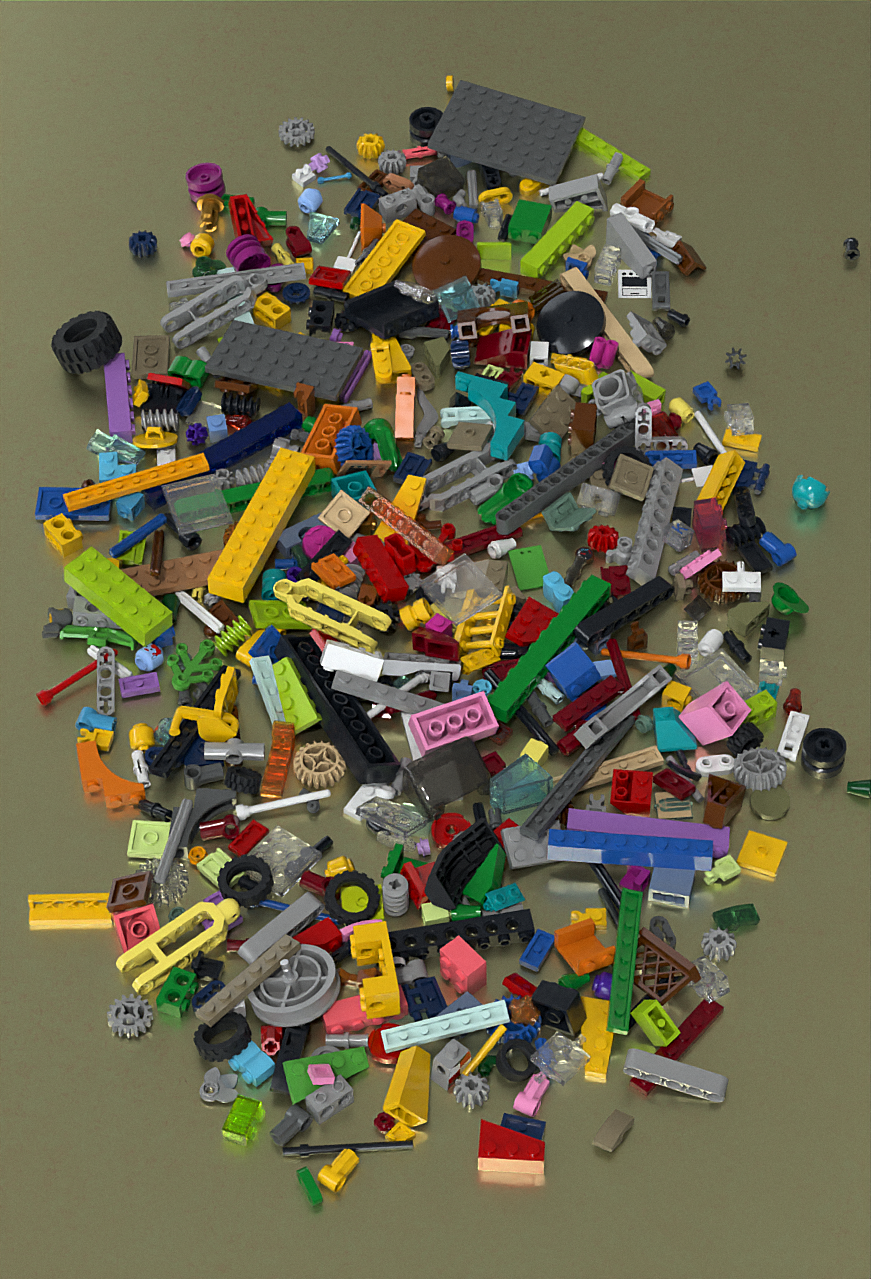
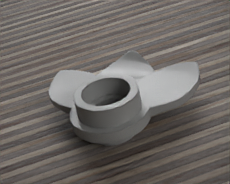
M217 1067L208 1070L204 1075V1083L200 1087L201 1098L208 1102L218 1100L222 1103L236 1100L239 1097V1093L234 1090L238 1080L237 1074L220 1075Z

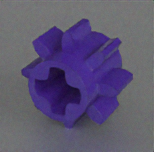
M201 423L189 425L185 432L187 442H192V445L195 446L205 444V440L208 437L207 427H202Z

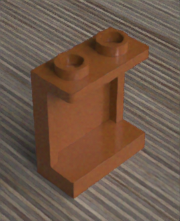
M639 179L621 197L620 205L626 208H638L639 214L654 220L656 225L674 208V196L670 194L665 199L645 189L646 181Z

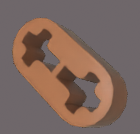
M389 173L383 179L384 186L394 192L410 188V190L414 188V184L410 180L393 173Z

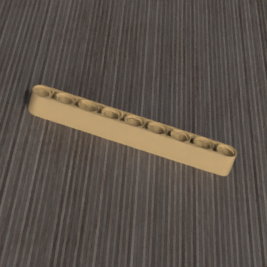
M574 267L559 275L561 283L568 292L583 291L591 294L600 302L606 315V326L602 337L606 341L614 340L618 342L619 346L616 357L626 371H633L646 379L654 377V371L650 363L633 343L632 339L580 270Z

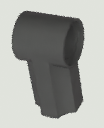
M220 762L201 767L190 764L184 769V784L189 790H196L202 784L224 779L223 768Z
M293 1104L285 1113L284 1119L269 1132L270 1137L277 1145L284 1146L299 1131L304 1132L308 1129L313 1121V1116L298 1104Z

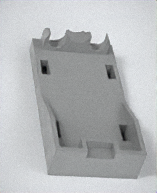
M385 652L383 658L382 675L403 676L419 670L453 672L452 681H457L461 675V660L457 662L423 654Z

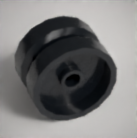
M422 107L411 113L409 117L410 141L415 146H428V142L443 112L433 107Z
M818 728L806 734L801 753V765L804 771L818 779H829L837 776L842 771L845 762L846 741L844 737L830 728Z

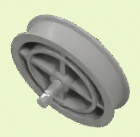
M300 944L301 949L289 960L283 959L280 962L281 966L247 995L256 1016L261 1021L272 1026L293 1027L308 1023L324 1014L336 1001L341 987L335 963L328 952L314 945Z

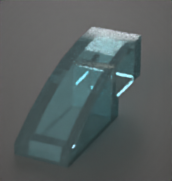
M98 429L89 440L86 448L98 456L99 453L117 452L119 463L125 465L136 464L137 466L146 454L145 451L115 434L113 437H110Z

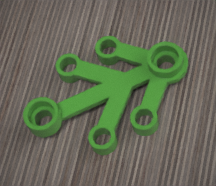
M205 639L200 643L199 652L192 661H190L187 654L188 646L184 643L177 644L176 654L180 656L185 670L183 673L178 666L179 657L177 655L171 654L168 656L167 665L171 667L174 674L172 677L174 689L185 691L192 683H209L213 680V671L221 669L222 661L218 658H213L211 663L200 664L204 657H210L214 654L215 645L211 640ZM202 672V675L191 676L192 673Z

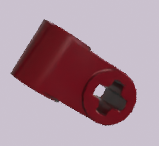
M289 226L286 229V246L291 251L293 257L298 258L312 253L310 241L305 237L300 228Z

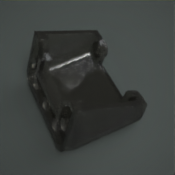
M465 736L409 763L403 770L402 791L426 822L429 823L441 818L445 811V805L475 790L480 795L491 794L495 790V781L470 737Z

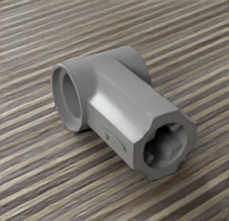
M420 184L415 185L411 191L416 197L420 211L430 216L434 215L436 211L435 197L429 194L424 186Z
M491 474L485 483L468 491L471 502L474 505H479L494 496L503 486V477L500 474Z
M415 959L410 961L407 966L395 968L397 982L401 986L404 984L414 986L416 980L429 978L425 962L422 959Z

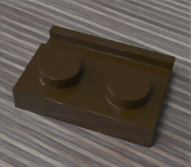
M556 279L528 298L536 312H538L552 298L565 293V290L560 281Z

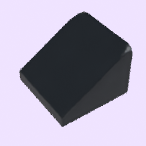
M456 392L450 398L449 408L471 407V401L468 400V397Z

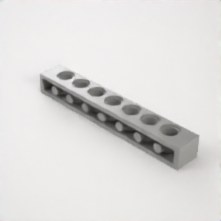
M667 457L657 461L653 466L654 470L650 479L649 489L646 493L645 504L642 507V516L638 522V531L635 534L634 546L631 549V558L627 564L626 575L641 586L656 578L683 471L680 466Z

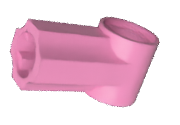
M539 1073L533 1074L524 1091H520L517 1095L513 1109L534 1118L539 1110L541 1099L550 1085V1081L544 1075Z

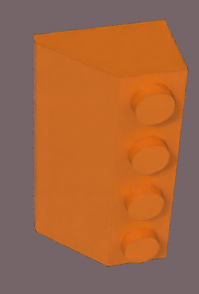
M324 404L300 452L315 457V468L317 470L331 468L334 474L339 472L341 462L338 461L337 450L334 447L336 446L335 439H337V433H339L340 429L349 425L361 426L362 421L358 407Z

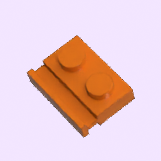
M334 553L319 559L317 563H311V569L333 590L338 586L343 587L356 581V575Z

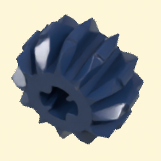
M146 230L144 232L132 233V236L129 237V250L134 256H139L140 258L142 256L154 255V252L157 251V238L152 232L147 233Z
M460 339L452 341L450 346L453 367L460 370L469 368L471 358L468 341Z

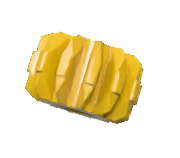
M364 133V136H359L356 144L359 156H363L364 159H377L385 149L382 136H378V133L374 135L372 133L368 135Z

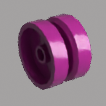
M209 162L194 165L186 172L185 179L192 201L197 203V199L205 194H215L220 198L225 194L226 187L223 181L222 169L219 165Z

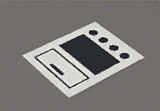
M618 270V298H651V276L641 279L633 270Z

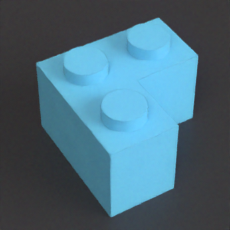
M117 452L99 453L100 483L137 472L136 464L119 465Z

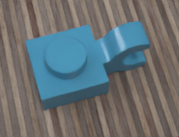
M504 278L501 281L496 279L490 280V285L488 286H492L495 293L500 291L501 296L517 299L519 295V282Z

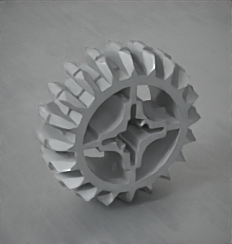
M759 746L757 749L750 747L749 751L743 750V753L738 754L737 758L734 759L733 773L735 781L746 786V789L752 788L753 792L755 790L762 792L763 789L770 791L771 787L777 788V785L782 784L786 777L787 765L784 757L780 755V752H775L774 749L768 750L767 747L762 749Z

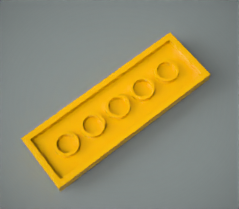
M396 219L342 289V292H348L350 298H354L390 283L426 236L425 230Z

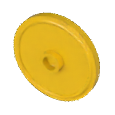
M148 426L146 433L135 436L132 441L134 446L140 448H163L177 443L178 436L171 432H163L162 427Z

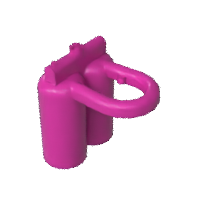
M595 337L589 360L598 369L604 368L609 370L615 360L619 346L618 342L614 340L606 341L603 337Z

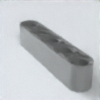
M306 892L248 939L239 948L238 955L249 965L252 964L285 934L293 937L322 913L325 905L311 892Z
M634 1048L628 1050L623 1072L627 1075L713 1102L724 1101L728 1085V1078L723 1075Z

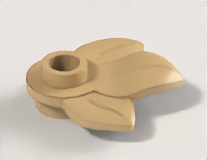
M573 244L570 253H564L563 258L565 261L568 257L586 262L588 263L587 267L592 264V259L596 256V249L593 245L582 249Z

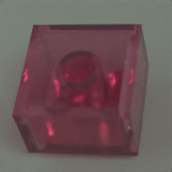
M716 497L694 501L692 527L701 553L709 549L710 551H714L717 548L723 550V543L726 541L725 529H727L726 518L722 517L721 504L718 505Z

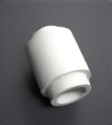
M716 629L708 631L698 644L700 654L704 657H713L723 643V634Z

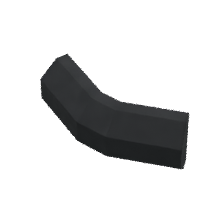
M481 817L452 840L438 855L424 890L432 905L446 910L456 908L466 884L475 875L476 870L482 865L496 843L505 851L485 818Z

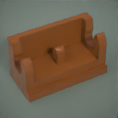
M297 382L294 398L297 397L298 411L295 417L298 420L301 415H305V420L308 416L313 417L316 412L314 387Z

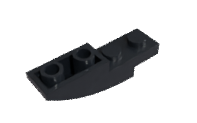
M309 1022L299 1026L286 1027L270 1091L290 1096L283 1063L301 1058L310 1028Z

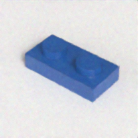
M537 929L520 957L519 964L538 972L554 946V935Z

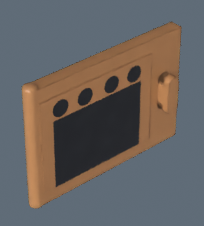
M346 460L337 476L340 477L366 470L369 477H383L392 462L383 460Z

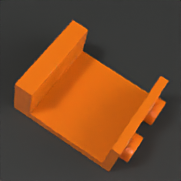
M591 918L554 931V947L578 976L609 966L614 962L615 946L605 948L594 935L595 922Z

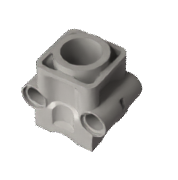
M619 369L592 383L597 408L604 415L609 429H616L630 420H635V407L640 403H644L642 388L636 383L631 371L626 373L624 370ZM645 408L641 411L642 420L645 419V412H647Z

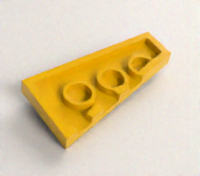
M413 475L407 476L374 535H378L384 541L385 537L398 533L404 538L405 544L409 545L427 483L426 478Z

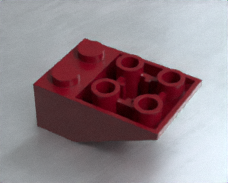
M511 328L479 337L474 364H490L507 368L515 366L517 369L527 370L531 350L532 329L526 332L512 333Z

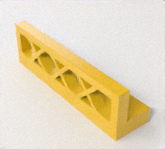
M110 893L28 895L30 907L29 924H112L111 913L106 908ZM98 900H106L107 902H98ZM34 902H43V904H34Z

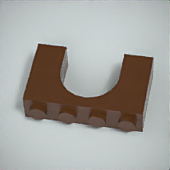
M528 301L458 310L457 326L460 340L477 338L478 330L496 324L512 326V333L530 331Z

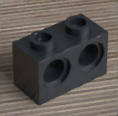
M313 300L312 307H309L308 311L310 320L307 319L306 330H309L311 337L330 339L335 315L334 301Z

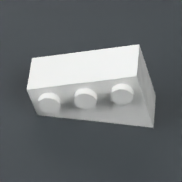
M327 639L320 663L323 669L334 672V670H340L377 682L384 659L380 651L375 650V653L365 651L366 649L363 647L357 649L350 647L349 644Z

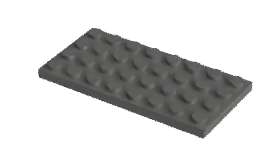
M233 320L207 362L205 372L292 392L295 391L296 384L299 382L313 386L315 397L337 401L364 351L363 348Z

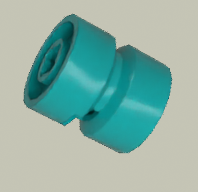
M554 432L543 433L539 437L538 445L546 444L553 452V457L560 463L561 436Z
M269 569L263 573L262 600H279L274 595L273 587L279 580L287 579L284 571Z

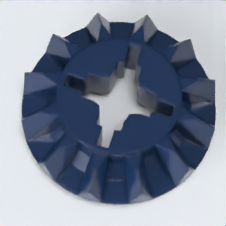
M291 283L284 287L282 295L285 302H290V304L305 303L309 299L310 289L303 283Z

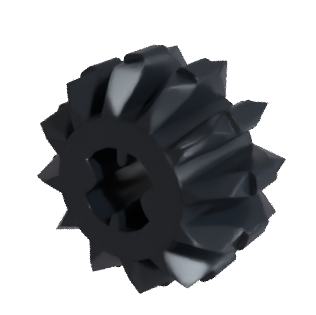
M381 600L379 606L374 604L373 606L376 610L388 615L392 620L386 632H390V627L396 629L395 623L401 622L400 618H398L400 616L399 610H397L398 606L396 604L392 605V602L389 600L386 604Z

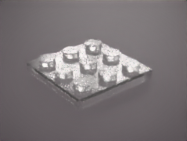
M278 825L247 854V856L256 855L257 858L261 857L265 863H268L274 882L273 887L271 886L272 892L281 898L301 879L305 871L310 870L322 858L320 851ZM246 871V875H249L250 878L258 883L261 881L262 875L260 873Z

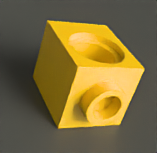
M671 680L662 693L661 705L664 707H674L682 713L685 707L693 701L691 696L692 688Z

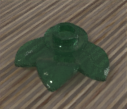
M202 256L196 259V266L192 270L193 277L216 275L218 270L225 269L226 265L220 260H212L210 257Z

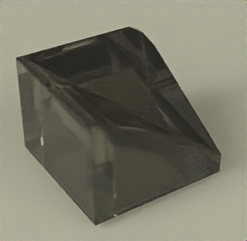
M700 595L695 597L684 608L695 622L702 619L712 609Z

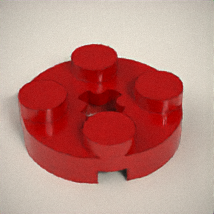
M445 813L441 815V818L437 821L435 820L431 827V835L436 847L444 849L453 840V835H457L460 831H465L471 826V823L467 822L464 816L458 813ZM450 829H454V832L456 833L449 834L447 832H449Z
M386 1023L381 1025V1028L374 1029L371 1032L368 1046L373 1060L384 1064H397L400 1052L409 1049L385 1052L381 1031L400 1025Z

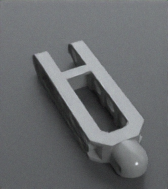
M259 273L251 274L246 278L233 275L166 314L161 319L160 324L169 333L193 321L172 338L177 348H186L234 320V318L254 308L257 300L256 295L267 288L268 282L266 277ZM239 293L243 294L234 300L231 299L229 303L220 307L219 309H214V312L208 314L207 316L199 318V316L210 311L211 309L227 301L233 296ZM218 294L215 299H212L214 295Z
M489 442L482 451H472L423 476V478L427 479L418 512L427 508L432 511L443 512L469 499L468 491L485 483L489 475L500 474L503 480L511 477L514 474L513 470L517 469V463L513 459H508V461L498 462L487 468L486 464L497 459L491 456ZM469 473L474 475L471 479L467 478L465 482L452 486L451 489L441 494L432 493Z

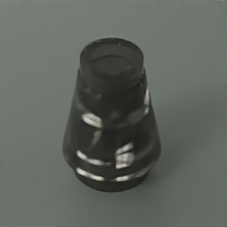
M656 317L653 320L652 324L663 339L669 340L675 335L672 324L660 317Z

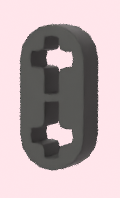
M663 916L653 917L650 920V932L662 941L665 938L670 943L669 946L675 949L676 937L667 919ZM659 924V926H662V931H660L658 926L655 927V925Z

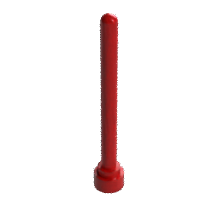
M113 649L115 656H117L118 651ZM108 653L103 656L104 664L108 662ZM97 660L50 690H41L36 693L40 703L44 707L47 706L54 699L53 696L97 669Z

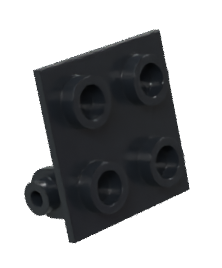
M155 382L148 383L149 397L140 411L144 410L145 413H148L151 409L152 413L155 414L156 409H158L160 414H162L163 409H166L167 414H169L170 410L173 409L176 414V408L186 391H183L180 387L167 385L165 388V384L160 386V384Z

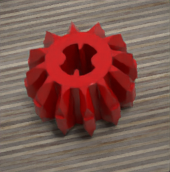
M595 525L588 532V546L591 547V550H597L598 553L614 550L617 548L619 532L615 531L614 527L610 528L608 525Z

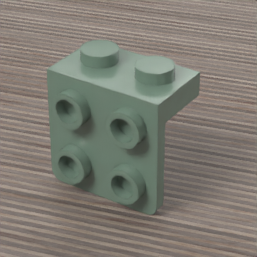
M566 492L541 511L550 531L574 532L578 530L583 522L591 520L593 518L592 515L597 512L595 508H578L571 492Z

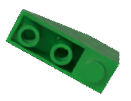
M497 843L490 850L482 865L478 867L470 882L466 884L462 893L470 903L476 906L480 905L483 910V904L487 900L485 894L501 887L506 853Z

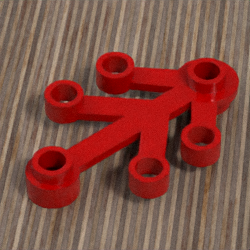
M446 523L443 525L441 534L434 544L429 539V531L427 529H420L418 531V539L422 541L427 550L425 555L421 551V542L414 539L410 541V546L417 557L415 563L418 571L428 572L433 567V564L446 561L451 562L455 559L454 550H462L463 541L461 539H454L456 528L453 524ZM454 539L452 544L442 546L446 540ZM443 553L442 556L434 557L437 554Z

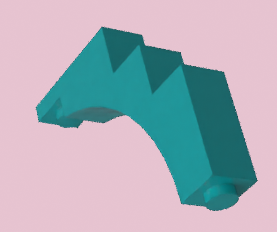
M458 371L455 375L456 390L467 392L468 400L482 408L494 424L495 433L490 442L491 456L508 461L524 435V420L515 418L516 402L507 400L508 385Z

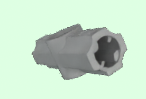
M231 738L227 742H205L204 759L226 760V762L234 765L240 764L243 760L264 761L265 743H244L238 738Z

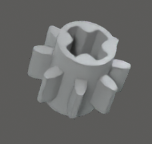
M227 469L216 470V475L212 476L214 488L219 490L230 489L231 484H235L233 472H229Z

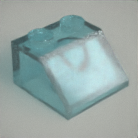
M462 276L432 290L448 323L457 319L458 310L480 307L467 276Z

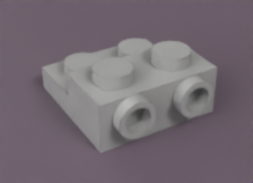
M631 311L626 317L630 321L629 325L632 328L629 333L633 337V343L637 347L642 346L648 353L660 354L667 346L661 335L650 321Z

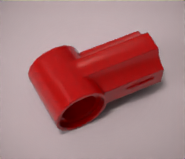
M262 1025V1051H265L267 1055H275L280 1050L283 1041V1027Z

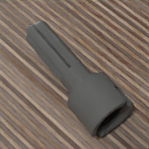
M416 326L400 333L399 337L413 340L417 336L444 337L448 339L449 330Z

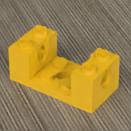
M386 921L353 926V934L350 935L352 959L356 958L357 966L379 963L380 973L382 972V976L362 979L363 987L359 988L361 1011H366L367 1019L399 1015V987Z

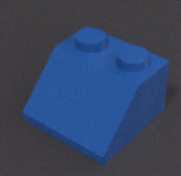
M576 642L545 665L559 691L570 701L576 699L602 678L594 663Z

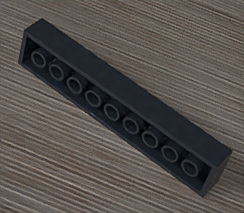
M281 635L274 654L279 661L285 657L292 659L301 676L302 684L308 690L307 694L310 700H313L316 705V712L322 717L319 723L358 783L393 782L401 766L400 762L354 695L331 689L337 670L331 672L323 669L320 663L323 652L311 635Z

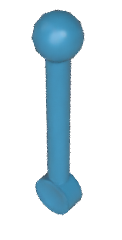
M347 172L346 174L327 178L318 177L317 182L319 184L324 183V181H330L335 179H350L352 177V174L350 172Z

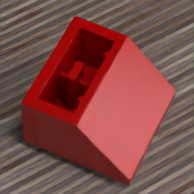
M613 769L610 804L626 815L650 818L653 772Z

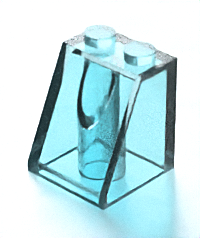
M525 753L490 779V804L494 809L499 808L503 815L538 806L553 789V777Z

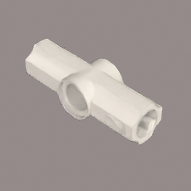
M618 203L612 205L610 216L621 212L634 227L647 234L652 232L655 226L654 220L639 214L638 208H626Z

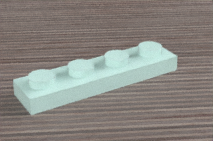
M270 657L251 658L249 663L274 730L287 728Z

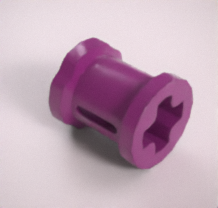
M444 193L439 194L435 199V206L443 209L446 215L454 212L457 205L456 202L450 201Z

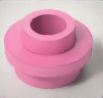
M190 232L186 233L179 240L181 246L188 248L195 235Z

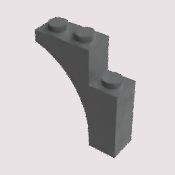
M196 789L194 808L190 812L174 858L188 859L193 840L200 831V822L210 821L223 812L236 809L235 805L238 803L236 790ZM173 807L169 835L180 807Z

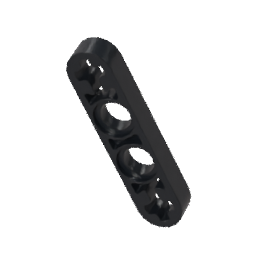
M746 486L734 488L733 497L739 524L742 527H751L756 524V516L749 488Z

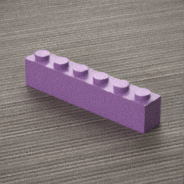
M116 353L115 357L104 365L111 445L133 443L132 435H136L135 424H131L135 420L134 412L130 411V409H133V400L129 398V396H132L131 385H128V383H131L130 372H127V370H130L129 359L125 360V353Z

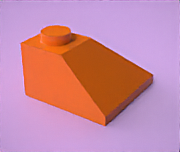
M361 204V251L368 247L374 239H379L378 243L383 237V233H386V223H382V216L366 204Z

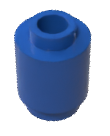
M456 206L453 219L457 222L463 220L470 221L474 226L475 223H478L479 213H477V209Z

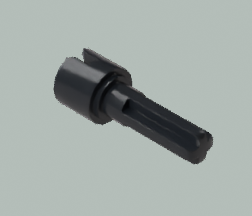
M171 513L164 514L167 517L166 524L179 535V541L188 550H196L201 545L202 539L193 528H186Z

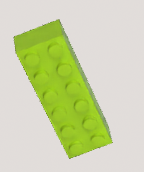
M92 546L64 567V581L142 646H147L172 626L173 612Z

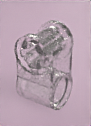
M498 198L489 202L481 201V213L489 228L500 229L503 223V210Z

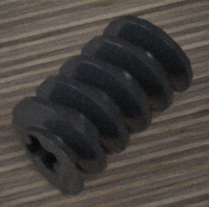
M224 392L221 399V412L224 415L229 413L230 416H234L236 414V417L240 418L243 416L245 419L250 417V419L254 420L259 413L261 399L258 397L257 401L254 402V397L251 396L250 400L247 401V396L244 395L243 399L240 400L239 394L233 399L232 393L227 398L226 392Z
M756 516V524L751 527H742L740 524L727 527L725 529V539L728 547L731 550H735V545L739 547L742 543H748V540L750 542L755 541V538L760 540L761 534L763 536L767 530L763 521Z

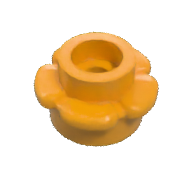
M195 846L190 850L188 859H190L191 864L197 865L208 856V853L203 847Z

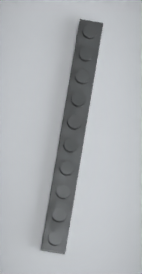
M629 715L588 749L584 750L520 827L521 835L537 840L542 836L635 723V716Z

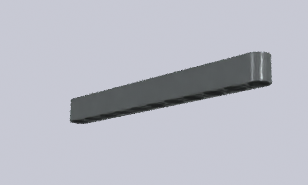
M630 420L620 425L499 510L495 515L497 532L502 535L510 534L566 492L571 491L592 476L595 471L602 469V463L615 448H622L623 446L633 447L635 445V420Z

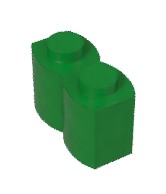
M176 356L167 371L168 376L182 378L191 383V387L196 386L198 388H202L209 373L205 372L206 362L191 360L186 356Z

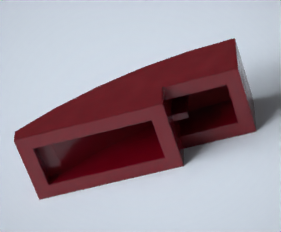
M419 627L412 632L413 650L425 652V656L460 661L459 642L454 638L423 627Z

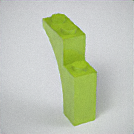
M603 371L598 377L601 378L608 375V373ZM631 371L636 383L642 388L644 403L659 399L663 405L665 403L666 390ZM592 385L585 386L582 389L581 403H589L591 399H595Z

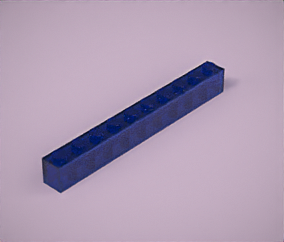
M289 402L234 432L232 435L221 439L219 442L198 453H204L209 464V471L141 490V494H144L145 502L154 511L212 479V476L216 475V470L229 469L272 445L276 438L288 436L291 434L292 429L302 428V414Z

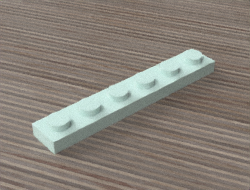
M505 1000L382 1030L381 1035L385 1052L389 1053L508 1023L510 1019Z

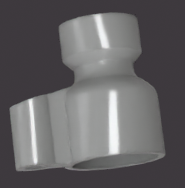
M565 374L559 384L568 395L581 398V391L584 386L576 378Z
M278 437V439L274 440L271 455L276 456L280 447L300 453L301 447L297 445L290 446V439Z
M626 536L620 537L617 541V548L606 551V562H616L620 566L627 565L632 554V539Z

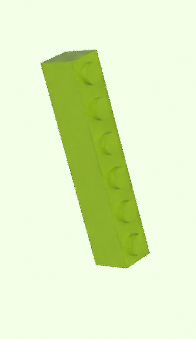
M576 201L520 260V273L538 279L544 276L548 269L556 264L559 257L563 256L566 250L575 243L576 239L584 234L588 226L593 224L595 220L594 208Z

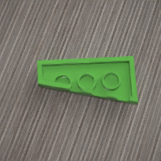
M364 1046L285 1061L283 1063L292 1105L305 1099L306 1096L323 1086L312 1084L307 1072L309 1064H329L334 1076L337 1077L341 1074L344 1079L369 1067Z

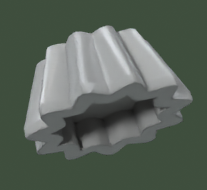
M414 571L403 576L409 585L407 596L416 593L422 582V579L419 578L420 574H415Z

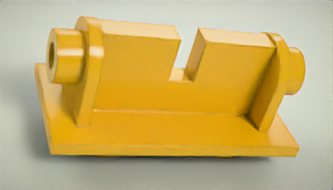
M483 648L460 658L463 663L461 673L470 675L471 672L496 663L501 659L496 657L491 648Z

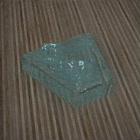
M310 212L307 239L310 242L323 244L340 224L339 218Z

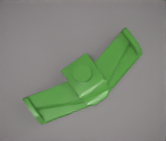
M66 625L60 631V640H64L66 637L87 638L88 645H94L98 648L105 647L110 642L129 646L131 650H135L138 646V641L127 632L111 628Z

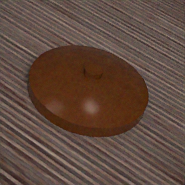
M443 235L427 241L419 248L413 259L412 271L416 283L426 293L437 297H452L465 292L474 285L480 275L482 263L478 249L471 241L457 235Z

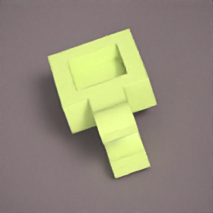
M729 854L713 862L711 871H705L704 874L707 877L703 880L707 885L713 884L718 878L726 881L740 874L741 868Z

